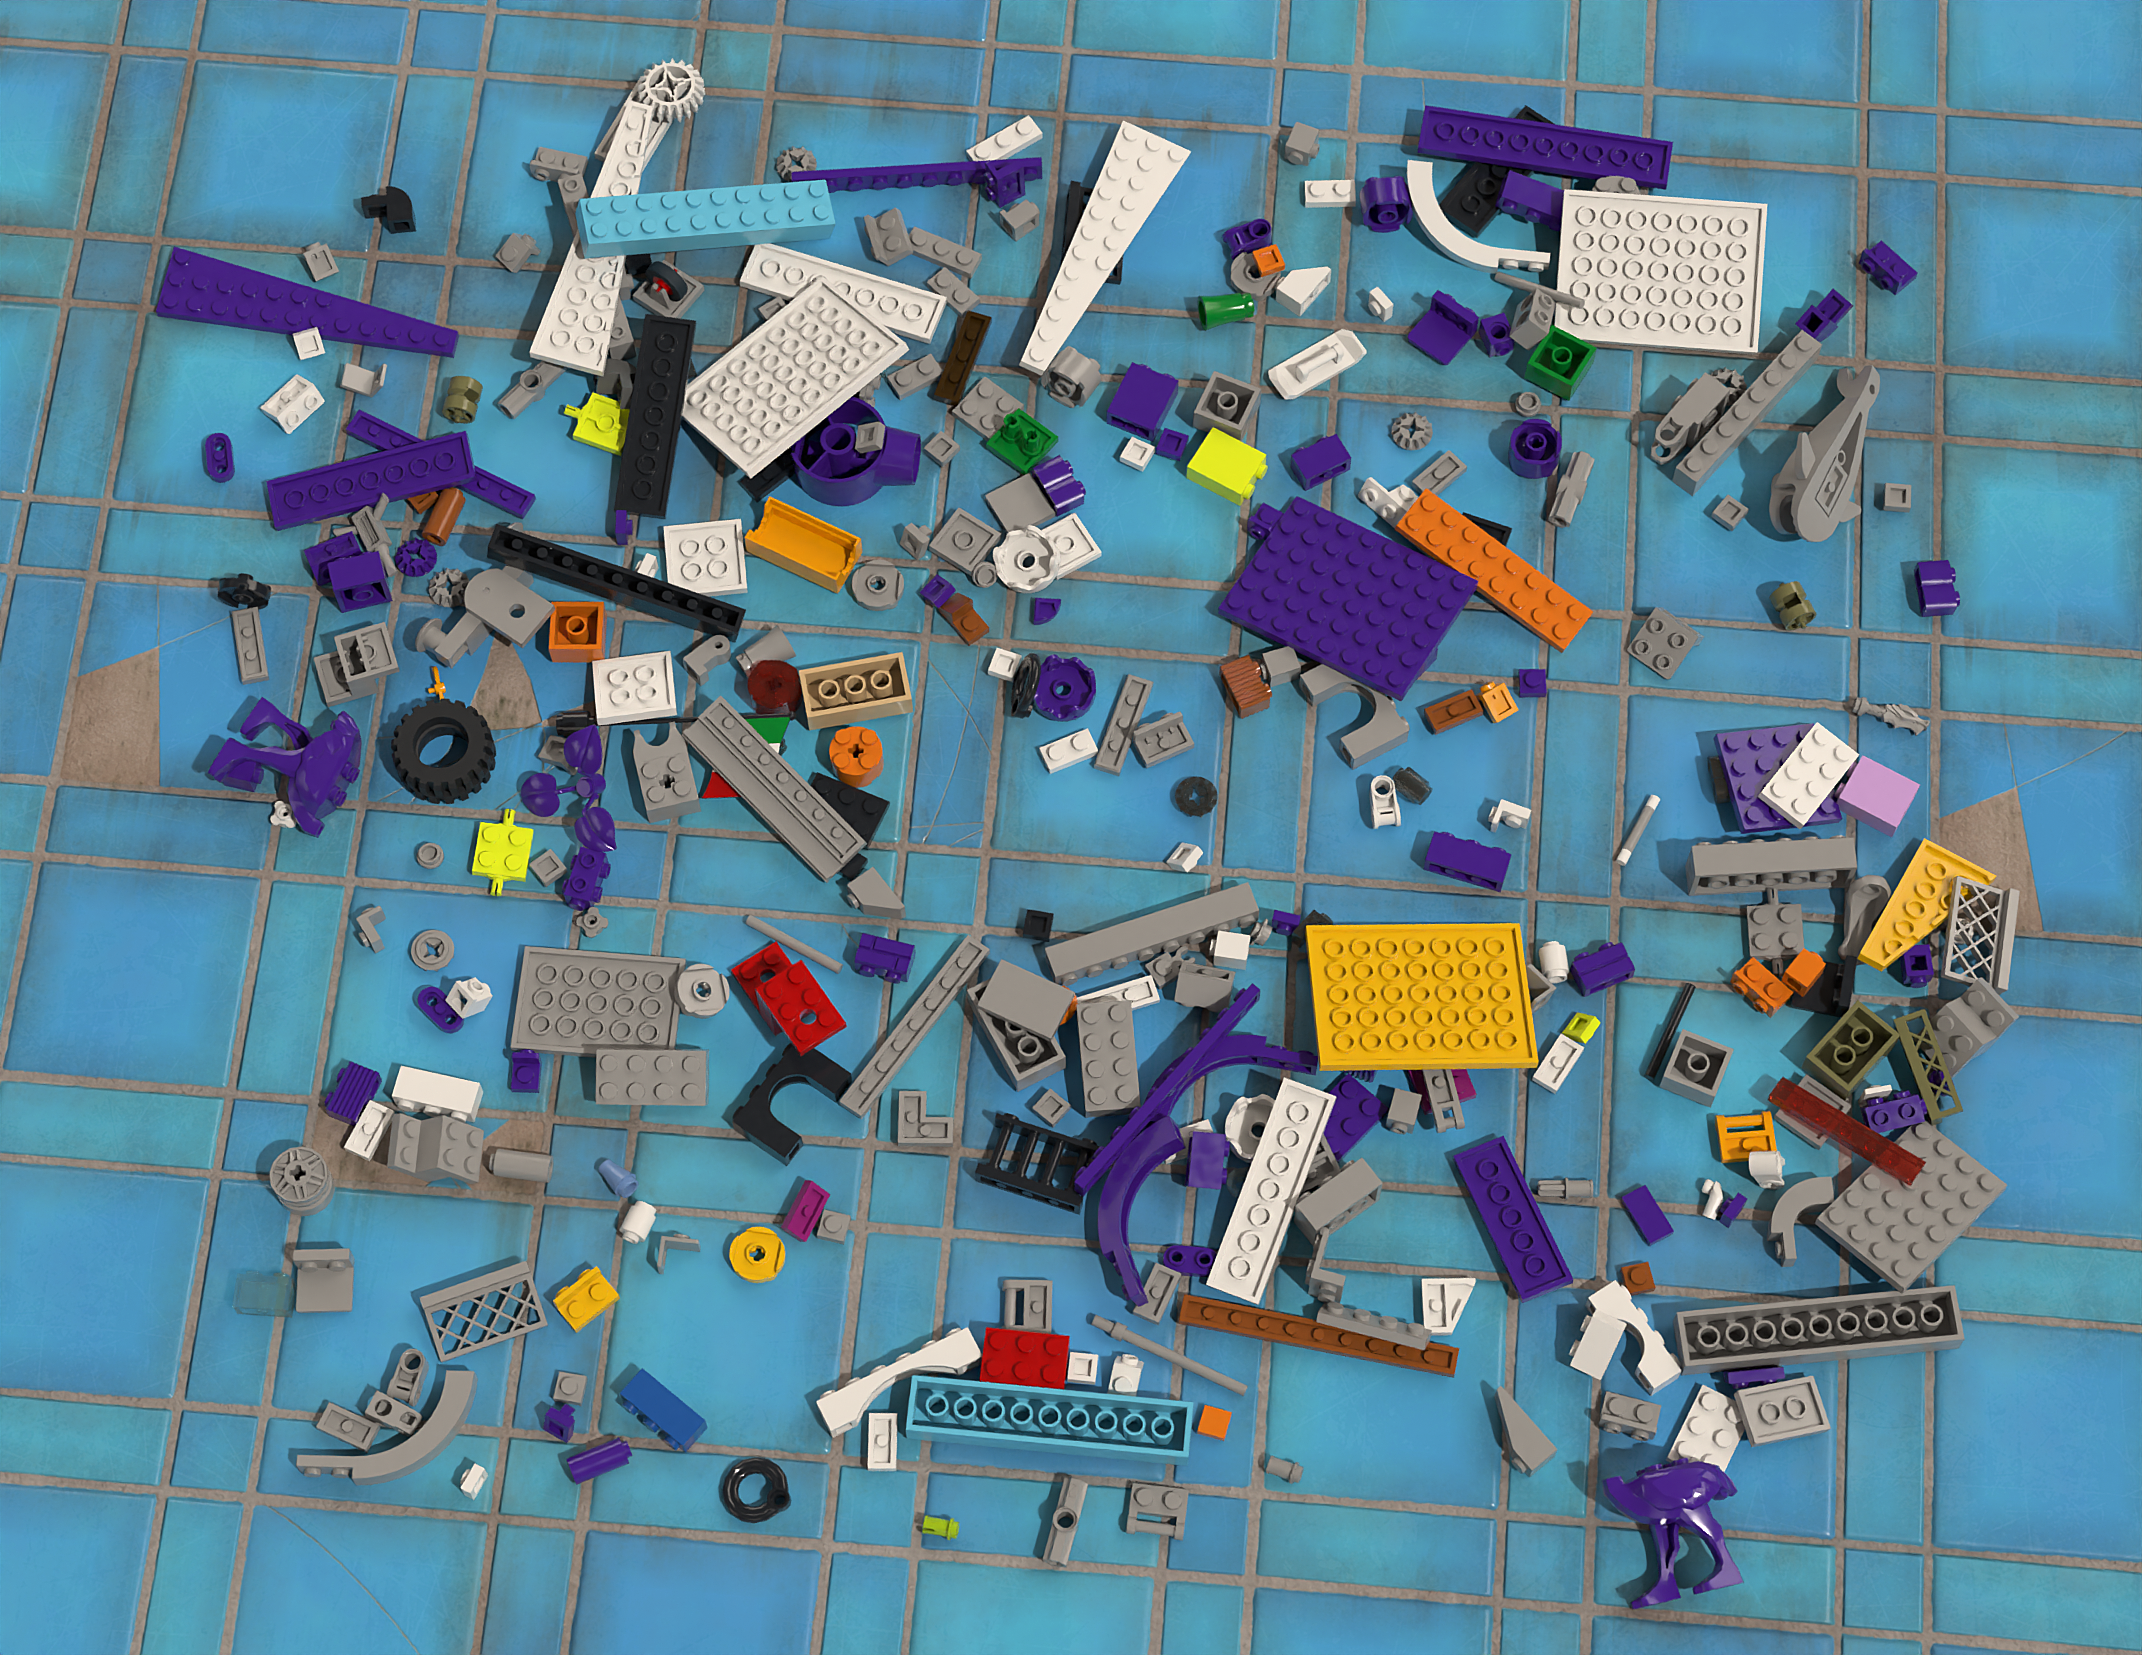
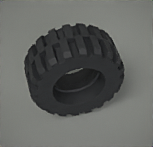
M441 699L439 703H434V700L426 701V706L420 707L417 705L412 708L413 713L410 716L405 714L401 719L402 726L398 725L394 730L395 738L391 740L393 752L391 755L401 782H404L406 789L410 793L415 792L416 797L423 801L427 797L434 804H440V800H445L446 804H454V799L458 798L464 801L469 798V793L474 792L477 794L482 789L480 784L489 781L491 778L489 771H493L496 762L494 757L496 756V748L490 728L482 715H478V711L474 707L468 706L466 708L465 703L455 700V703H451L450 699ZM453 735L464 739L468 743L464 756L451 766L434 768L420 761L423 748L437 737Z

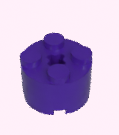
M1402 176L1371 177L1365 181V186L1361 189L1359 197L1363 223L1366 227L1368 224L1375 232L1388 233L1399 230L1401 224L1406 222L1407 225L1412 220L1413 210L1408 185Z
M1529 419L1522 422V425L1513 430L1508 449V461L1514 474L1530 479L1551 476L1559 462L1562 448L1561 434L1552 427L1551 423L1542 419Z

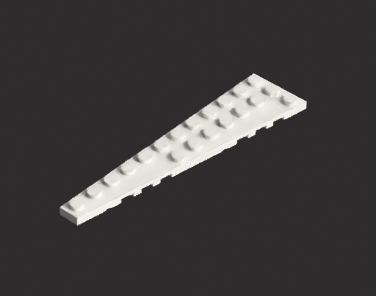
M629 100L591 198L638 194L654 112L653 106ZM577 230L530 349V357L603 377L626 255L584 259L579 230Z
M1122 122L1019 366L1039 375L1045 372L1189 157L1191 151L1130 123Z

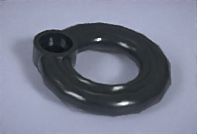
M1029 653L1025 656L1016 672L1011 692V715L1013 717L1023 719L1024 717L1029 718L1031 715L1032 701L1041 675L1040 657L1035 653ZM1027 676H1028L1027 685H1026V688H1025V690H1024L1025 681H1026V678H1027Z
M759 1457L744 1459L734 1465L724 1478L722 1487L723 1503L729 1513L740 1521L754 1524L768 1521L779 1512L787 1510L791 1505L787 1477L780 1466L769 1459ZM761 1474L768 1478L772 1490L769 1492L765 1503L755 1507L748 1506L739 1497V1486L747 1476ZM779 1497L785 1498L782 1505L776 1504V1500Z

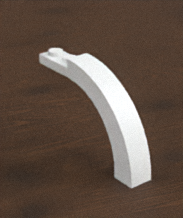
M1408 160L1407 185L1414 215L1427 237L1448 257L1469 268L1492 274L1497 273L1498 265H1503V268L1506 269L1528 267V270L1533 272H1542L1543 269L1549 268L1550 253L1490 247L1473 241L1459 232L1444 216L1435 198L1432 184L1433 163Z

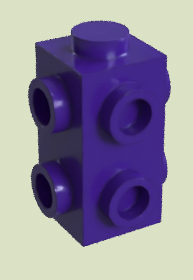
M580 847L578 855L574 854L571 860L570 870L572 872L570 878H566L563 883L562 894H564L569 907L577 911H584V909L588 910L594 907L595 902H600L603 892L601 884L603 879L608 878L611 864L608 862L606 853Z
M1909 1090L1894 1093V1099L1883 1101V1097L1867 1100V1105L1860 1107L1866 1133L1873 1135L1925 1122L1924 1115L1927 1114V1108L1924 1099H1919L1918 1094H1910Z

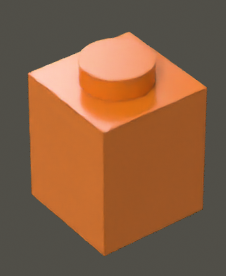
M1803 948L1785 971L1781 982L1804 997L1823 973L1826 963L1823 962V959L1817 953L1809 952Z

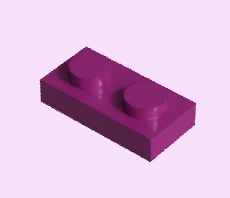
M805 1180L781 1228L799 1242H806L830 1194L812 1180Z

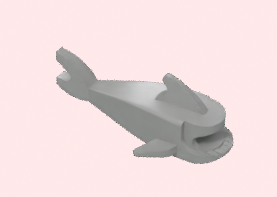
M1873 365L1865 366L1856 379H1853V375L1848 368L1839 369L1837 387L1844 400L1808 435L1806 432L1799 433L1797 448L1788 458L1781 472L1773 476L1769 512L1772 524L1779 533L1798 534L1807 542H1821L1833 534L1838 523L1846 522L1861 513V507L1849 501L1859 470L1869 409L1875 402L1880 388V375Z

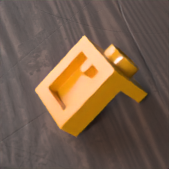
M1491 681L1479 688L1481 692L1475 695L1478 701H1482L1493 723H1498L1518 711L1505 683L1495 684L1494 681Z

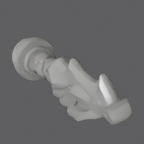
M1856 697L1852 712L1856 713L1857 716L1861 717L1862 714L1865 715L1867 713L1881 717L1882 722L1891 723L1894 729L1900 727L1911 729L1915 736L1922 731H1926L1930 725L1929 720L1920 719L1907 705L1899 704L1896 706L1895 704H1887L1883 708L1869 704L1866 697Z

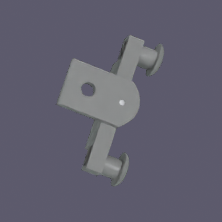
M520 522L512 523L507 527L523 532V524ZM506 565L503 570L499 568L489 569L477 574L468 583L464 595L467 612L447 635L441 631V619H431L419 630L415 640V647L418 652L429 650L436 655L437 660L452 669L465 652L472 656L493 630H496L521 648H524L555 611V607L552 603L529 589L534 582L532 573L510 565ZM517 608L525 611L524 615L520 618L512 617L511 612Z

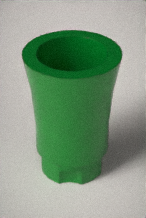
M1250 293L1198 296V314L1204 331L1254 317V303Z

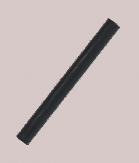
M1691 983L1685 984L1644 1074V1077L1650 1081H1654L1696 987Z

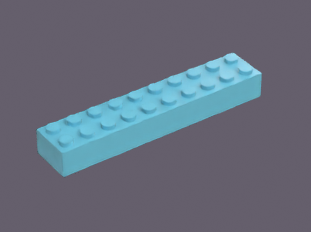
M826 180L579 199L575 212L584 259L830 239L835 227V219Z
M912 1375L906 1435L907 1439L1188 1466L1193 1402Z

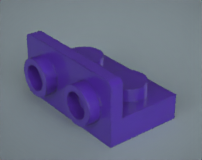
M1019 160L1007 163L999 170H996L990 161L985 163L986 173H984V179L987 183L985 192L990 201L994 200L999 208L1026 195L1024 167Z
M1882 240L1872 249L1866 248L1862 251L1859 261L1862 269L1866 273L1873 275L1885 290H1889L1894 295H1897L1917 277L1918 272Z
M352 531L303 550L319 586L331 582L327 563L334 562L338 558L359 556L362 553Z

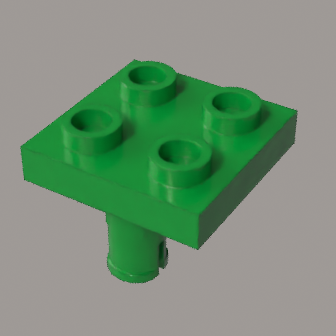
M1018 408L1014 414L1010 413L1004 417L1003 426L986 443V448L1021 474L1026 475L1057 444L1058 436Z

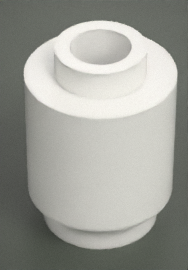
M1556 941L1543 944V947L1539 949L1542 975L1551 983H1560L1567 980L1569 967L1565 946L1559 945V942Z
M636 1201L635 1205L630 1207L620 1227V1231L623 1233L622 1238L633 1244H637L638 1241L644 1242L656 1219V1209L645 1202Z

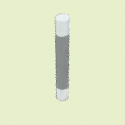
M1656 795L1649 797L1616 859L1618 864L1625 866L1660 801V798Z

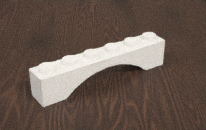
M968 1327L962 1330L961 1328H956L948 1332L946 1338L938 1342L935 1340L929 1341L921 1346L920 1351L912 1355L911 1353H905L899 1356L895 1363L887 1367L885 1365L878 1366L870 1372L871 1375L863 1379L857 1377L848 1381L845 1384V1388L836 1392L835 1390H830L822 1394L820 1400L816 1401V1404L831 1437L834 1438L858 1426L864 1412L872 1401L885 1389L898 1381L909 1378L912 1375L926 1373H946L959 1376L982 1364V1354Z

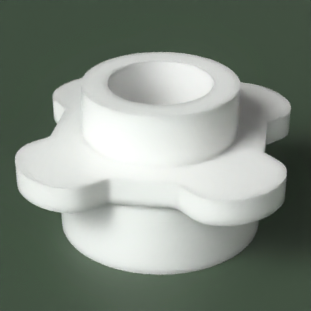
M284 801L276 802L274 805L275 813L270 818L271 823L284 828H293L297 821L295 820L291 805L285 804Z

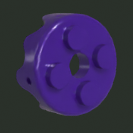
M1056 654L1048 656L1041 665L1040 680L1032 701L1034 706L1043 716L1058 722H1068L1082 717L1090 710L1096 697V678L1093 669L1088 668L1077 657L1062 659ZM1060 686H1067L1071 691L1068 695L1061 696L1057 694L1056 689Z

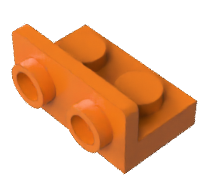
M1754 957L1740 970H1736L1730 981L1738 994L1745 995L1752 1001L1757 1011L1762 1014L1766 1013L1770 1018L1794 993Z

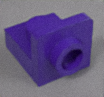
M1263 502L1254 517H1249L1247 531L1256 539L1266 540L1284 513Z
M528 1049L513 1052L511 1057L513 1061L512 1092L539 1093L542 1069L540 1055Z

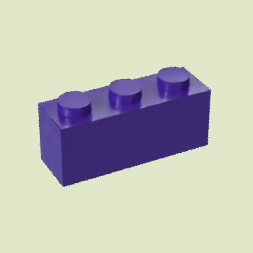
M1509 171L1502 181L1495 206L1501 208L1505 213H1515L1525 217L1529 222H1539L1547 225L1551 230L1561 231L1564 190Z
M1434 831L1423 870L1501 893L1512 854L1499 847L1489 848L1482 846L1475 840L1467 839L1465 841L1455 838L1453 834L1448 832L1438 833Z

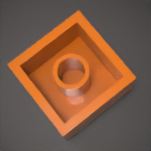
M551 602L555 607V611L550 617L549 652L552 662L592 663V661L604 660L607 613L604 602Z

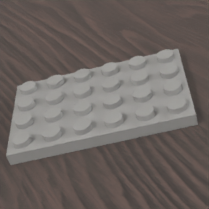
M525 946L511 1050L519 1052L520 1050L528 1049L535 1051V1053L596 1058V1049L599 1048L676 1049L681 1007L676 1001L674 988L677 978L686 970V959Z
M1925 1121L1910 1126L1816 1219L1815 1224L1903 1294L2006 1190L2007 1184Z

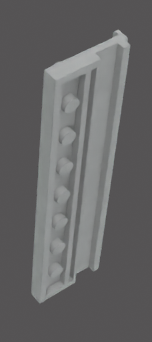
M721 695L698 717L699 719L683 731V738L826 883L867 844Z

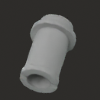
M1271 1456L1266 1473L1287 1479L1290 1484H1293V1482H1300L1304 1467L1299 1466V1462L1293 1464Z

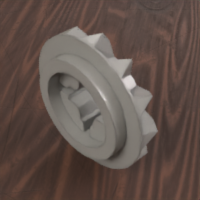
M792 146L787 151L783 150L782 155L777 157L778 173L789 182H792V172L813 171L817 167L816 158L813 156L812 151H807L803 146L801 148ZM792 160L797 162L801 160L802 168L798 165L792 167Z
M1724 367L1721 370L1715 369L1710 374L1711 377L1721 384L1730 380V387H1728L1730 392L1726 406L1733 405L1746 391L1747 384H1745L1744 376H1740L1736 369L1732 371Z
M1405 412L1403 416L1396 418L1392 426V437L1401 448L1419 450L1431 441L1433 434L1432 423H1429L1426 416L1422 417L1417 412L1413 414ZM1412 424H1415L1417 431L1410 438L1409 430L1407 429H1410Z
M446 567L445 571L436 572L435 577L430 580L429 593L432 600L438 605L455 607L464 602L465 590L470 581L467 575L458 569L450 570ZM448 580L452 582V585H456L452 587V595H449L447 589L443 588L447 586Z
M428 930L416 937L411 947V955L417 966L425 971L434 970L438 972L440 968L448 967V963L454 958L455 947L452 939L446 933L439 930ZM427 945L434 949L439 947V958L433 954L429 957L427 956L429 954Z

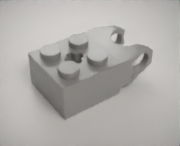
M1706 372L1700 379L1695 378L1687 388L1688 392L1684 396L1679 395L1671 406L1673 409L1665 416L1655 431V440L1651 447L1650 458L1660 465L1673 461L1687 446L1692 449L1724 414L1730 390ZM1662 445L1664 448L1669 447L1671 453L1667 457H1660L1656 454V449Z
M675 721L669 723V737L660 746L649 745L640 734V730L634 731L633 755L649 823L701 812L686 743L678 732Z

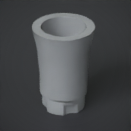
M776 625L769 633L744 649V653L739 654L735 658L749 679L756 673L759 675L783 661L796 657V654L782 630Z

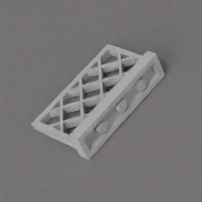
M1960 876L1953 878L1941 971L1942 978L1971 986L1978 979L1972 970L1981 966L1986 974V982L1998 995L2008 990L2020 891L2012 888L2004 891ZM1961 886L1967 887L1974 898L1966 902L1960 893ZM1984 894L1996 896V903L1993 909H1990L1982 896ZM1975 900L1985 913L1978 918L1968 905ZM1960 909L1964 910L1971 921L1964 927L1957 918V913ZM1985 916L1993 925L1992 932L1989 934L1986 933L1979 922ZM1971 925L1975 927L1981 936V939L1975 943L1965 930ZM1958 933L1968 946L1962 951H1959L1954 943V937ZM1982 941L1990 950L1989 957L1985 959L1975 946ZM1969 949L1978 961V964L1971 968L1962 955ZM1956 958L1965 972L1957 974L1950 971L1953 959Z
M527 1261L420 1297L441 1363L548 1326ZM528 1281L531 1291L526 1301L511 1295L516 1284ZM510 1287L508 1293L503 1291L502 1289ZM498 1292L506 1296L499 1310L485 1304L490 1293ZM484 1296L481 1302L476 1300V1298ZM532 1296L536 1306L529 1303ZM509 1298L523 1304L516 1319L502 1312ZM471 1301L479 1305L472 1320L458 1313L464 1302ZM457 1305L455 1311L449 1309L450 1307ZM527 1306L538 1312L541 1322L528 1325L520 1321ZM483 1307L496 1313L490 1328L476 1322ZM444 1310L453 1315L444 1329L434 1323L432 1313ZM500 1315L514 1322L509 1333L500 1334L493 1330ZM456 1316L470 1323L463 1337L449 1331ZM518 1324L523 1326V1328L515 1330ZM473 1325L488 1331L483 1342L475 1344L467 1340ZM437 1329L443 1332L441 1338H439ZM491 1333L497 1336L495 1338L489 1339ZM447 1334L461 1340L456 1351L445 1355L442 1343ZM464 1343L471 1345L462 1349Z

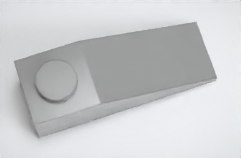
M1500 1386L1496 1390L1494 1397L1509 1452L1513 1458L1512 1464L1521 1474L1525 1472L1530 1478L1555 1457L1558 1449L1504 1388Z

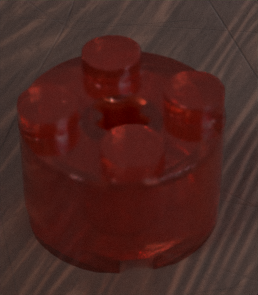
M762 660L750 673L748 678L749 698L757 714L790 713V710L796 712L802 702L800 677L795 667L781 660Z

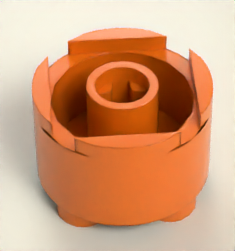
M858 726L840 729L836 732L829 748L833 774L841 782L855 788L868 786L872 783L871 781L880 776L884 767L882 744L876 732Z

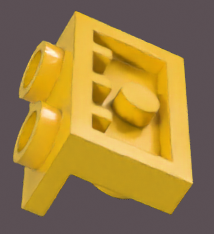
M597 1266L592 1270L587 1269L578 1276L576 1283L571 1287L566 1286L562 1288L553 1300L557 1311L576 1333L620 1299L619 1294L603 1277Z

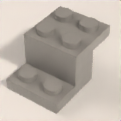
M385 622L335 636L334 639L338 651L314 657L328 707L378 693L376 678L400 672Z
M1982 977L1977 979L1961 997L1945 1004L1930 1020L1951 1078L1955 1077L1971 1059L1985 1053L2019 1018ZM1924 1028L1917 1034L1918 1036H1921ZM1926 1033L1924 1038L1930 1041L1928 1033ZM1922 1042L1920 1048L1932 1059L1935 1052L1933 1047ZM1936 1057L1934 1063H1935L1936 1065L1940 1066V1065H1939V1062H1938V1059H1937V1057Z
M402 1113L395 1114L392 1120L387 1168L426 1182L452 1177L469 1184L478 1183L484 1130L445 1115L421 1121Z

